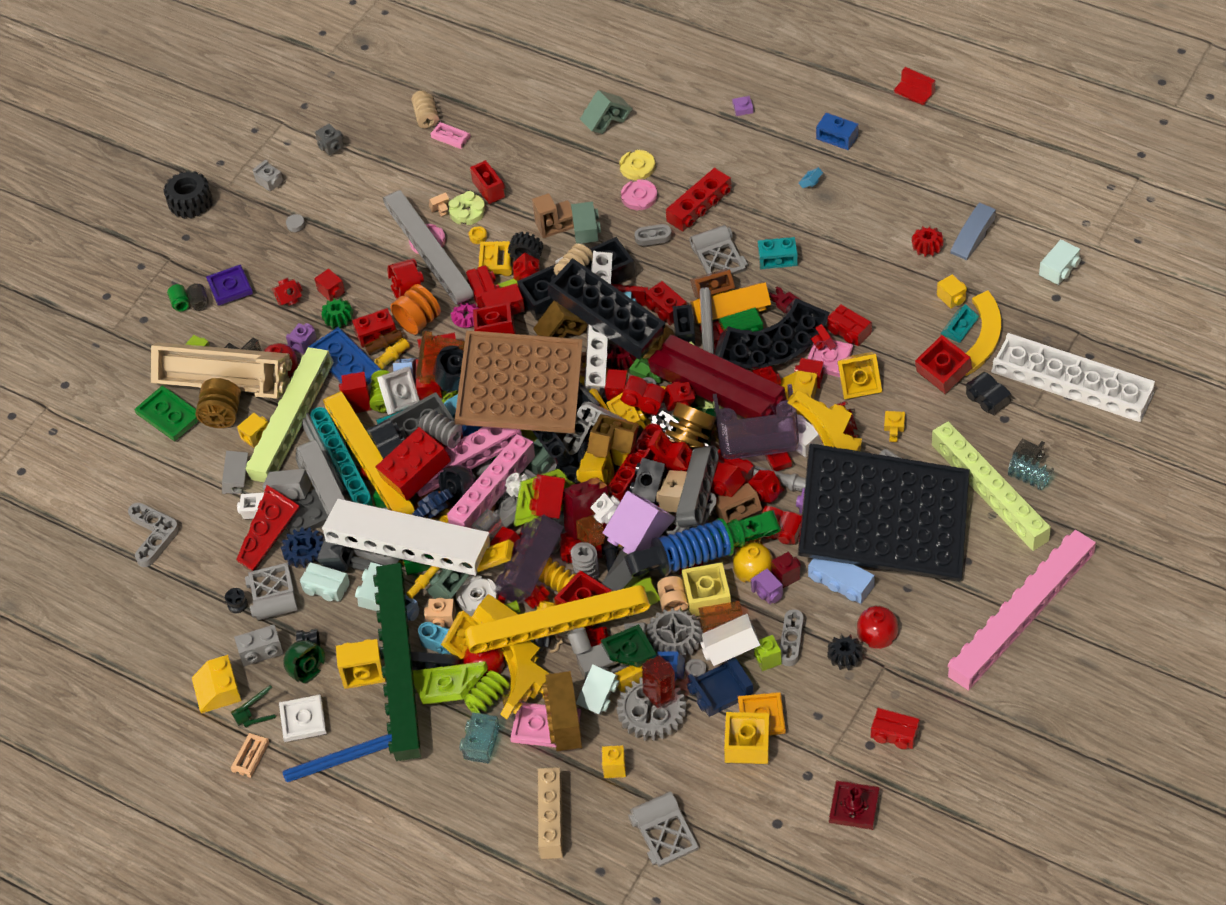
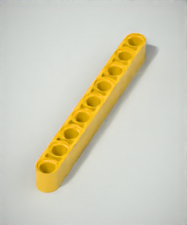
M340 391L323 399L328 413L387 509L413 515L412 513L415 510L410 500L406 501L382 480L375 466L383 459L344 394Z
M638 585L474 625L467 628L464 634L469 651L471 653H481L642 613L650 608V603L645 588Z

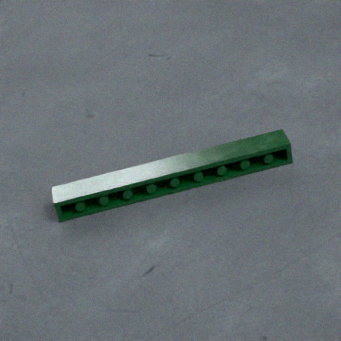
M401 563L376 566V575H373L374 586L378 587V592L375 593L376 605L380 607V610L376 611L378 623H381V629H378L379 641H383V647H380L381 660L384 659L385 665L381 666L382 676L386 678L387 683L383 684L384 696L388 697V703H385L386 716H390V722L386 723L388 735H391L392 741L388 742L389 753L394 754L396 761L422 758L403 570Z

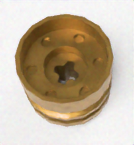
M212 378L204 381L201 385L195 413L197 419L202 424L212 428L232 426L237 416V407L241 396L240 388L235 383L222 378Z
M677 402L673 415L680 419L679 423L669 422L668 425L677 429L675 432L666 429L665 434L675 442H685L691 448L705 447V444L698 442V438L708 440L709 437L701 432L702 428L712 430L716 417Z

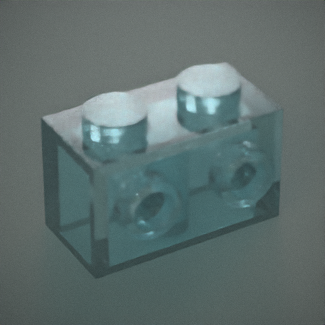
M472 713L471 719L466 722L465 738H462L460 741V751H462L464 760L489 764L500 728L497 716Z

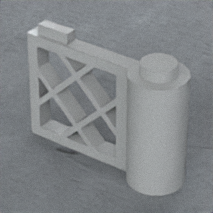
M725 225L689 238L691 248L697 254L706 274L712 273V268L716 267L722 270L730 269L731 274L735 275L746 271L748 266L744 256H739L731 240L733 237L731 229ZM728 246L731 250L729 255L720 252L722 248ZM709 253L715 256L713 260L710 261L704 259L703 255ZM717 257L727 259L725 265L716 263ZM730 261L736 262L739 267L734 269L727 266Z
M288 563L248 572L249 576L245 577L247 588L251 587L253 605L250 606L252 618L256 617L257 620H262L298 611ZM285 571L281 578L274 576L277 572ZM265 577L261 583L254 581V578ZM270 580L277 582L272 588L266 586ZM281 585L287 586L289 590L280 592L277 589ZM261 590L268 592L265 596L257 597Z
M667 792L630 809L631 814L628 815L631 825L633 827L637 826L649 847L650 851L647 852V855L652 865L657 864L658 867H662L699 850L672 792ZM678 818L681 824L679 831L667 828L668 822ZM655 828L662 832L659 840L650 838L647 831ZM665 832L676 835L674 845L662 842ZM679 837L688 839L692 845L686 849L676 847ZM659 846L671 849L670 855L662 860L657 853Z

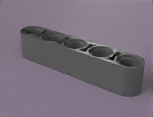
M713 445L693 449L676 512V520L681 528L701 525L703 522L718 463V451Z

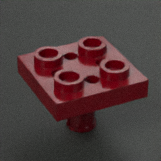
M836 780L829 823L873 830L880 787Z

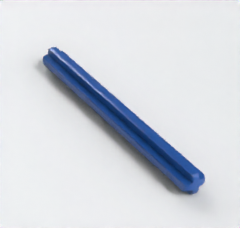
M386 734L283 770V777L286 782H290L388 747V742L392 741L391 735Z

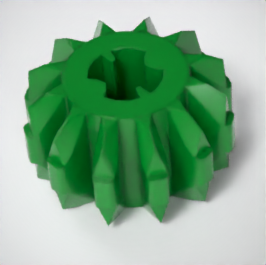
M342 297L339 300L334 298L333 301H327L326 305H322L321 316L326 326H331L333 329L338 326L341 329L342 325L348 326V322L352 321L353 308L348 300L344 301Z

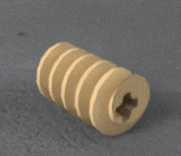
M425 91L415 92L411 99L418 126L421 128L435 126L439 121L434 97Z
M574 244L572 249H569L567 254L554 266L555 275L572 258L583 266L588 265L593 259L592 251L583 244Z

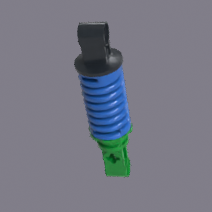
M774 510L740 521L733 519L728 523L723 518H718L712 523L699 525L696 528L692 527L689 530L685 529L682 532L669 534L667 537L652 538L651 548L629 553L624 559L631 577L641 576L657 569L662 576H666L671 572V569L678 571L679 567L685 569L687 565L692 567L694 564L698 565L702 561L707 562L709 559L714 560L716 557L731 556L734 553V547L740 548L745 545V542L774 535L781 531V527Z

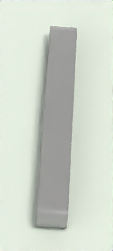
M401 190L384 196L383 201L387 210L455 305L473 298L474 295L470 285Z

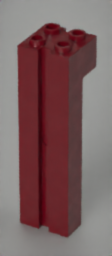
M670 335L662 344L663 348L660 351L656 350L648 359L651 373L672 383L689 382L691 389L694 390L696 395L744 417L747 431L764 439H767L770 434L774 433L777 423L785 420L788 416L789 410L785 387L674 335Z

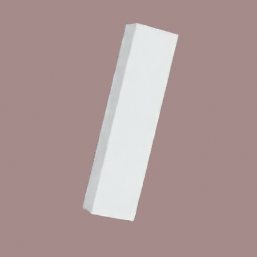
M593 251L591 271L611 284L612 253ZM588 324L584 387L588 391L591 388L596 389L602 398L606 379L608 338Z
M1007 333L1006 340L997 357L994 358L991 370L992 373L1141 422L1154 395L1155 381L1010 333Z
M337 499L322 527L326 542L475 576L486 549L490 547V534L486 531ZM331 532L337 534L339 538L332 537L330 535ZM348 537H353L358 542H352L348 539ZM368 541L374 542L377 546H370ZM385 545L394 547L395 551L387 549ZM406 549L411 550L415 555L407 554L405 552ZM424 554H429L434 559H427ZM444 558L450 559L453 564L446 563ZM462 562L470 564L473 568L463 566Z

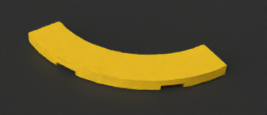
M988 290L972 298V303L980 315L982 327L977 341L966 352L971 357L972 369L966 376L975 372L985 363L989 356L994 353L1000 339V311L994 297Z

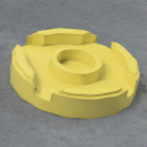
M635 150L632 153L630 151L621 157L620 172L628 179L643 180L652 175L655 170L654 157L647 151Z

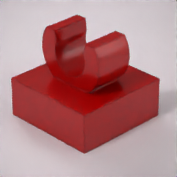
M822 324L815 328L819 335H815L811 340L818 350L822 349L825 345H827L829 350L836 347V344Z
M606 627L586 630L591 647L601 644V640L608 637Z

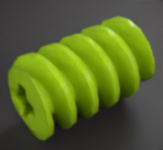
M378 370L371 376L369 404L372 410L381 413H387L377 377L390 373L387 370Z
M489 671L486 676L481 678V682L476 683L475 688H472L469 694L464 697V702L474 715L481 717L482 715L479 710L486 712L487 707L485 704L492 706L491 698L497 701L499 697L496 693L498 692L503 695L505 692L502 687L509 689L510 685L500 674Z

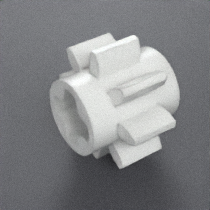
M511 474L506 479L507 493L511 497L513 495L518 497L520 481L526 480L528 477L525 474Z

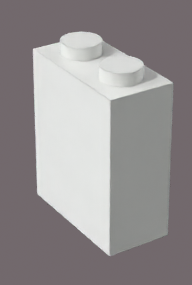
M748 613L703 633V641L700 642L706 660H711L713 666L760 646L757 633Z

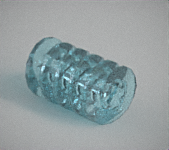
M1015 452L1009 463L1008 475L1010 477L1015 475L1017 480L1023 479L1024 483L1030 482L1032 487L1037 485L1039 490L1044 489L1053 476L1054 468H1051L1048 472L1046 464L1039 468V461L1032 465L1033 458L1025 462V455L1023 454L1018 459V452Z

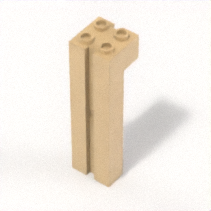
M161 342L151 345V383L201 387L202 383L208 379L222 378L235 383L240 388V391L255 392V397L279 398L285 393L286 387L291 381L288 371L291 370L292 361L287 353Z

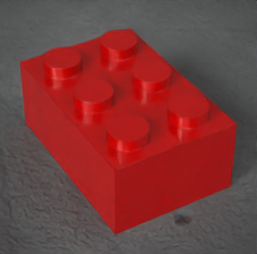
M418 427L377 464L375 468L382 480L408 501L440 472L451 459L443 446Z

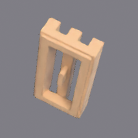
M249 733L231 767L232 772H239L241 775L246 774L247 777L251 778L269 744L268 738ZM255 740V742H254L252 748L249 750V752H248V754H247V758L245 759V761H244L242 767H240V764H241L242 760L244 759V757H245V755H246V753H247V751H248V749H249V747H250L252 741Z

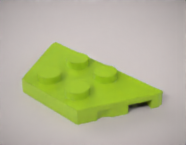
M560 469L541 474L565 478L564 489L573 485L572 481ZM537 476L520 481L514 518L515 526L543 517L532 515V510L529 509L530 500L534 498L535 491L532 489V484ZM562 497L561 511L563 510V497Z
M485 661L414 670V685L423 704L462 700L488 670Z

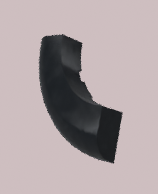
M795 298L787 306L782 319L778 323L761 331L752 332V330H740L728 326L720 334L714 355L749 370L773 367L797 357L813 343L812 337L819 335L815 328L821 324L825 326L830 312Z

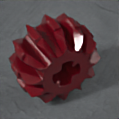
M610 344L609 349H607L606 363L612 370H628L637 359L617 344Z

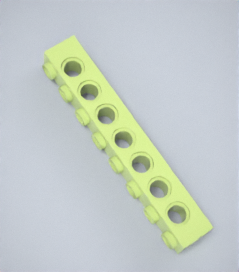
M949 421L932 430V446L952 467L970 469L969 485L1032 551L1049 542L1051 527Z

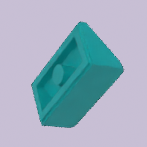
M964 304L957 310L940 334L960 343L979 316L969 306Z

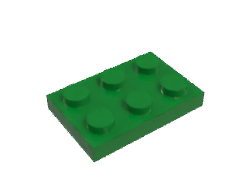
M164 386L158 388L134 409L138 416L174 442L199 421L195 414L196 409Z

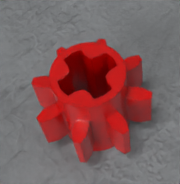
M533 584L526 590L525 595L527 598L524 601L531 609L535 606L537 608L540 601L549 602L550 599L547 596L550 592L542 584L539 587L537 584Z

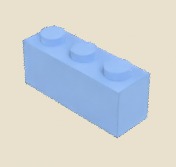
M813 558L808 565V577L816 583H822L833 592L843 594L850 601L862 604L874 588L875 575L856 565Z

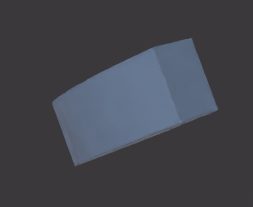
M979 202L961 229L950 253L968 260L985 238L986 230L995 220L996 209Z

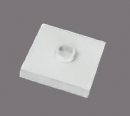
M410 366L377 377L388 414L399 412L419 402Z
M321 694L279 703L284 742L326 734Z

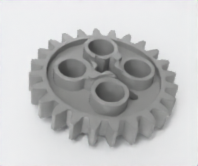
M648 676L645 682L640 678L639 684L632 681V688L625 686L626 693L621 692V699L617 700V714H619V722H622L623 729L628 727V734L635 731V738L642 734L644 740L651 736L652 740L655 741L656 735L664 739L663 733L666 732L668 735H672L671 728L678 730L677 723L683 724V717L686 716V702H684V694H681V689H675L674 682L668 685L667 679L660 682L659 676H657L655 681H652L651 677ZM653 693H656L654 697V705L652 706V696ZM651 710V720L650 723L647 724L649 719V711Z

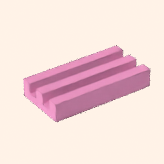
M440 122L431 132V138L462 149L463 144L467 143L466 140L470 139V133Z

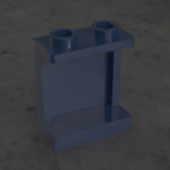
M735 657L726 660L724 664L696 678L692 674L688 675L687 689L692 696H696L700 710L702 712L705 711L709 717L737 704L738 696L754 695L753 683Z

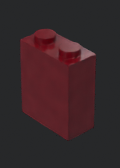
M598 477L579 484H573L563 490L565 531L573 539L598 532L607 526L605 522L602 525L594 518L596 513L590 508L604 493L608 495V486Z

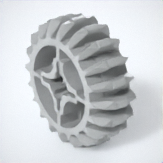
M672 607L671 611L664 609L663 614L657 612L656 618H651L650 624L647 626L646 637L655 653L678 651L686 658V654L692 656L693 650H698L699 644L702 642L703 631L701 623L697 620L695 614L691 615L689 610L683 612L681 607L678 611H675Z

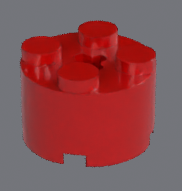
M414 258L397 262L387 267L388 279L392 280L390 287L396 299L404 296L405 292L410 290L413 285H421V282H424L422 272L417 271V264Z

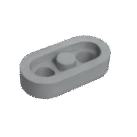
M665 224L641 227L634 234L635 242L641 246L665 243L672 236L671 228Z

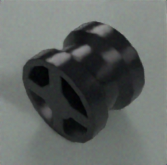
M232 588L226 592L225 601L229 611L236 614L245 611L248 602L244 591L240 588Z

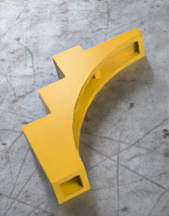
M799 390L790 396L787 403L801 412L820 435L824 446L857 451L860 443L855 441L852 436L843 434L852 415L845 407L834 404L828 408L824 403L812 399L807 393Z
M488 594L478 605L472 619L479 624L519 614ZM531 641L501 647L511 678L508 701L500 714L506 719L512 713L517 714L523 705L521 703L522 700L526 702L529 697L535 699L538 693L543 694L542 683H546L545 675L550 674L535 664L539 658L536 654L540 648Z

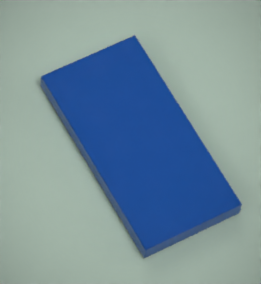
M339 327L308 346L309 348L329 351L334 362L329 372L340 383H342L341 375L365 372L368 385L371 383L372 374L381 370Z

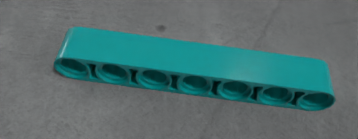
M323 407L313 409L310 415L313 425L351 501L374 507L370 493L328 411Z

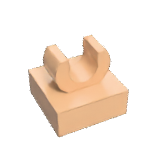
M446 192L429 199V208L432 213L438 211L441 217L448 214L449 197Z

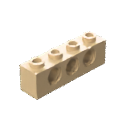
M560 767L538 769V848L541 859L563 858L562 779Z

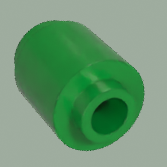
M180 284L172 285L167 290L172 307L178 312L187 310L190 300L185 287Z

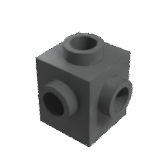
M330 123L315 131L318 147L329 156L344 147L342 133L336 130Z

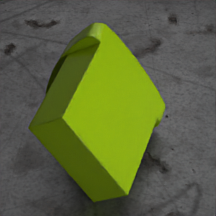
M649 577L637 581L630 587L643 586L651 606L660 601V597L651 583L652 579Z

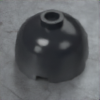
M464 465L445 467L442 469L443 472L439 474L438 483L440 491L450 490L454 497L448 503L453 506L477 480L474 473Z

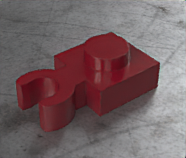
M778 286L776 287V295L769 292L770 300L776 302V307L784 313L787 306L795 298L799 299L791 292L784 294L782 288Z

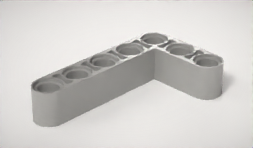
M314 439L296 447V462L299 469H306L327 516H329L337 499H345L317 441Z

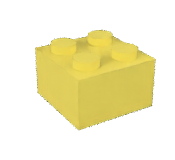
M722 562L682 570V580L691 615L700 616L731 610V596Z

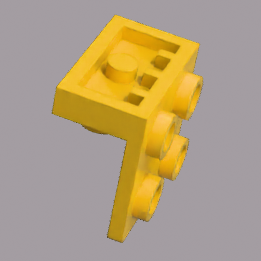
M622 393L606 403L610 412L630 422L638 423L643 429L652 423L645 416L648 413L642 411L639 407H632L623 403L620 400Z

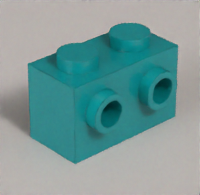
M795 237L758 240L760 270L797 266Z

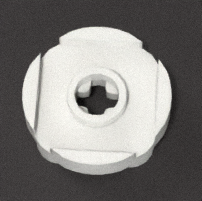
M481 576L468 577L458 591H456L459 607L468 615L473 616L478 605L488 594L497 599L496 585L489 578L487 580ZM475 592L482 594L478 598L473 597Z

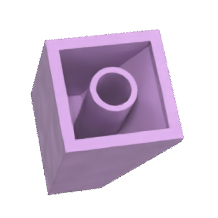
M627 491L604 529L603 534L609 537L607 541L615 546L620 544L624 547L623 551L629 554L634 551L650 548L652 538H659L674 521L675 517L646 498Z

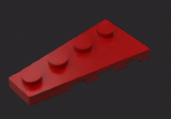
M266 485L265 493L259 502L256 515L252 519L249 532L236 559L238 563L251 571L256 570L300 509L298 504Z

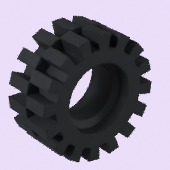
M517 232L512 236L508 247V254H510L511 258L514 257V261L523 253H527L539 260L544 245L539 237L535 238L534 234L529 235V232L525 234Z

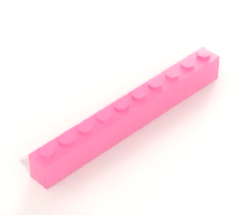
M1074 530L1071 535H1066L1059 548L1052 550L1046 562L1042 561L1039 564L1037 571L1033 575L1030 574L1025 580L1024 585L1014 591L1012 598L1001 605L999 612L988 619L986 626L976 632L974 639L963 646L961 653L957 657H953L948 663V677L969 691L1094 555L1096 542L1077 530Z

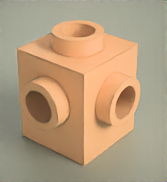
M429 599L428 607L424 609L425 620L443 628L451 627L455 620L456 608L454 599Z

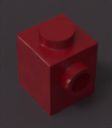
M789 551L771 560L772 574L779 580L783 588L800 580L801 564Z

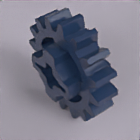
M445 489L440 493L437 490L433 491L417 503L419 508L412 514L418 517L433 519L448 508L446 503L454 496L449 489Z
M301 527L300 532L294 529L293 535H286L288 540H282V554L284 560H287L289 565L294 563L295 568H298L301 564L303 568H306L307 564L313 563L314 560L318 561L317 558L323 544V536L319 535L317 530L312 532V529L309 527L307 531H304V528Z

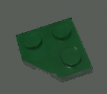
M639 624L601 640V645L611 661L640 667L657 660V655Z

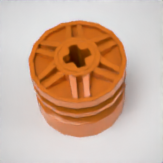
M419 284L413 285L410 290L405 292L404 296H400L390 306L391 312L398 324L413 335L418 334L426 327L427 323L432 322L441 313L440 306L435 297Z

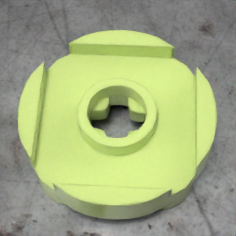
M467 191L449 201L450 217L457 224L462 222L472 225L479 222L484 216L485 203L481 197L475 195L472 191Z

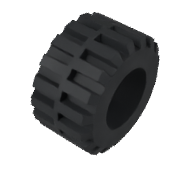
M196 171L179 172L180 174L173 175V178H169L167 180L168 183L164 185V195L170 212L182 218H193V216H200L201 213H205L207 211L206 208H210V203H212V194L206 177L201 173L198 174Z

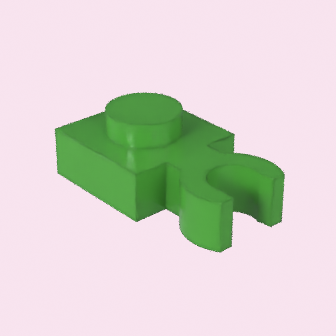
M636 359L629 369L630 374L642 379L652 377L657 383L661 382V377L650 372L648 359Z

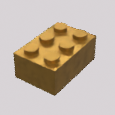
M571 671L546 674V683H542L550 742L555 744L556 752L582 748Z

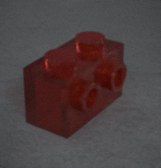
M659 655L643 663L642 682L644 695L656 708L675 700V671L670 662L665 661Z

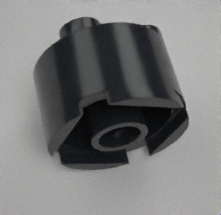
M458 346L444 347L437 355L433 378L441 386V389L446 392L459 390L464 351L459 349Z

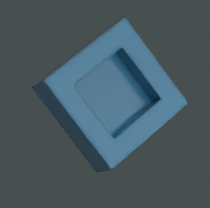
M819 167L810 170L798 183L802 188L813 187L819 182L818 178L823 172Z

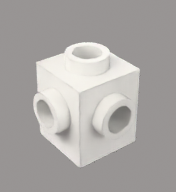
M604 493L590 507L596 513L594 518L602 525L604 522L608 524L620 501L614 495L609 497Z

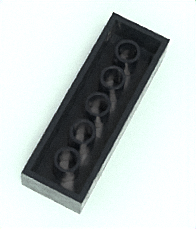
M617 237L590 248L592 253L593 251L612 253L611 284H618L635 276L634 260ZM592 260L588 265H585L589 270L592 268ZM556 264L517 281L523 302L536 320L540 319L553 301H555L548 296V286L556 277L554 272Z
M573 258L549 283L548 296L639 360L645 356L664 334V321Z

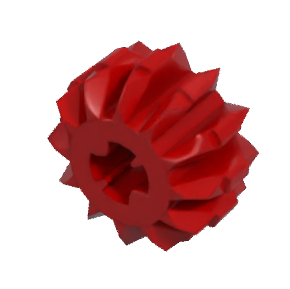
M922 226L921 230L916 229L912 237L913 250L917 251L918 255L924 254L925 257L929 254L932 257L935 253L939 254L944 244L942 232H939L937 228L932 229L931 226L928 228Z

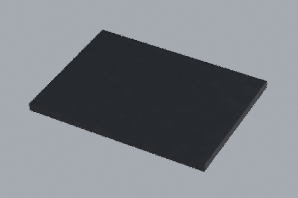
M810 443L797 556L961 582L970 469Z

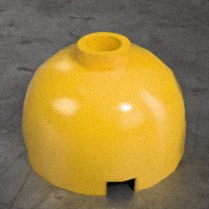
M750 542L740 547L733 558V571L736 577L746 583V581L751 582L753 577L766 569L772 573V554L764 545Z

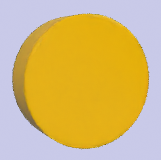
M476 226L470 229L468 233L469 240L473 244H480V242L487 240L485 228Z

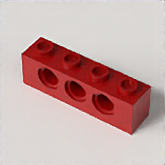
M714 167L666 208V222L682 232L691 227L698 218L705 215L706 211L730 193L731 177Z

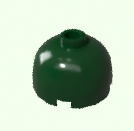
M298 641L287 649L283 659V666L291 678L297 682L308 683L320 673L321 670L318 668L321 663L324 664L325 652L323 648L311 641Z

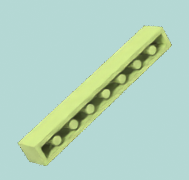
M308 347L302 356L301 362L294 371L282 399L279 400L267 428L263 431L258 445L255 446L252 457L246 464L245 469L251 480L265 482L269 472L279 471L302 426L303 418L309 412L334 363L328 350Z

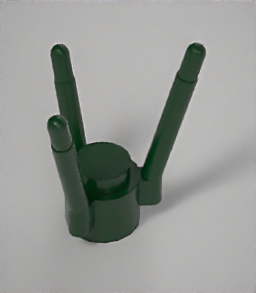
M271 685L263 689L244 705L231 711L238 726L244 724L245 728L252 724L276 718V715L273 714L252 720L249 719L252 717V714L248 708L272 689Z

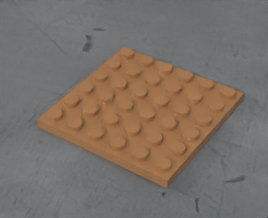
M466 331L455 424L575 433L583 339Z

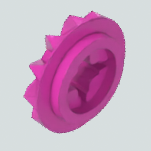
M469 302L466 305L460 303L459 307H454L453 312H451L452 322L462 328L474 326L473 310L479 308L475 304L470 305ZM465 312H468L469 314H467V316H465L464 318L463 314H465Z

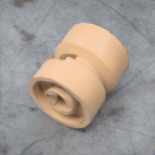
M677 576L661 579L657 583L662 612L664 609L671 611L672 607L675 611H678L680 607L683 609V612L687 610L688 602L683 580Z

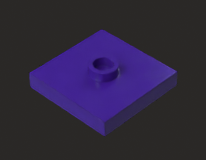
M241 264L206 276L218 306L253 294Z

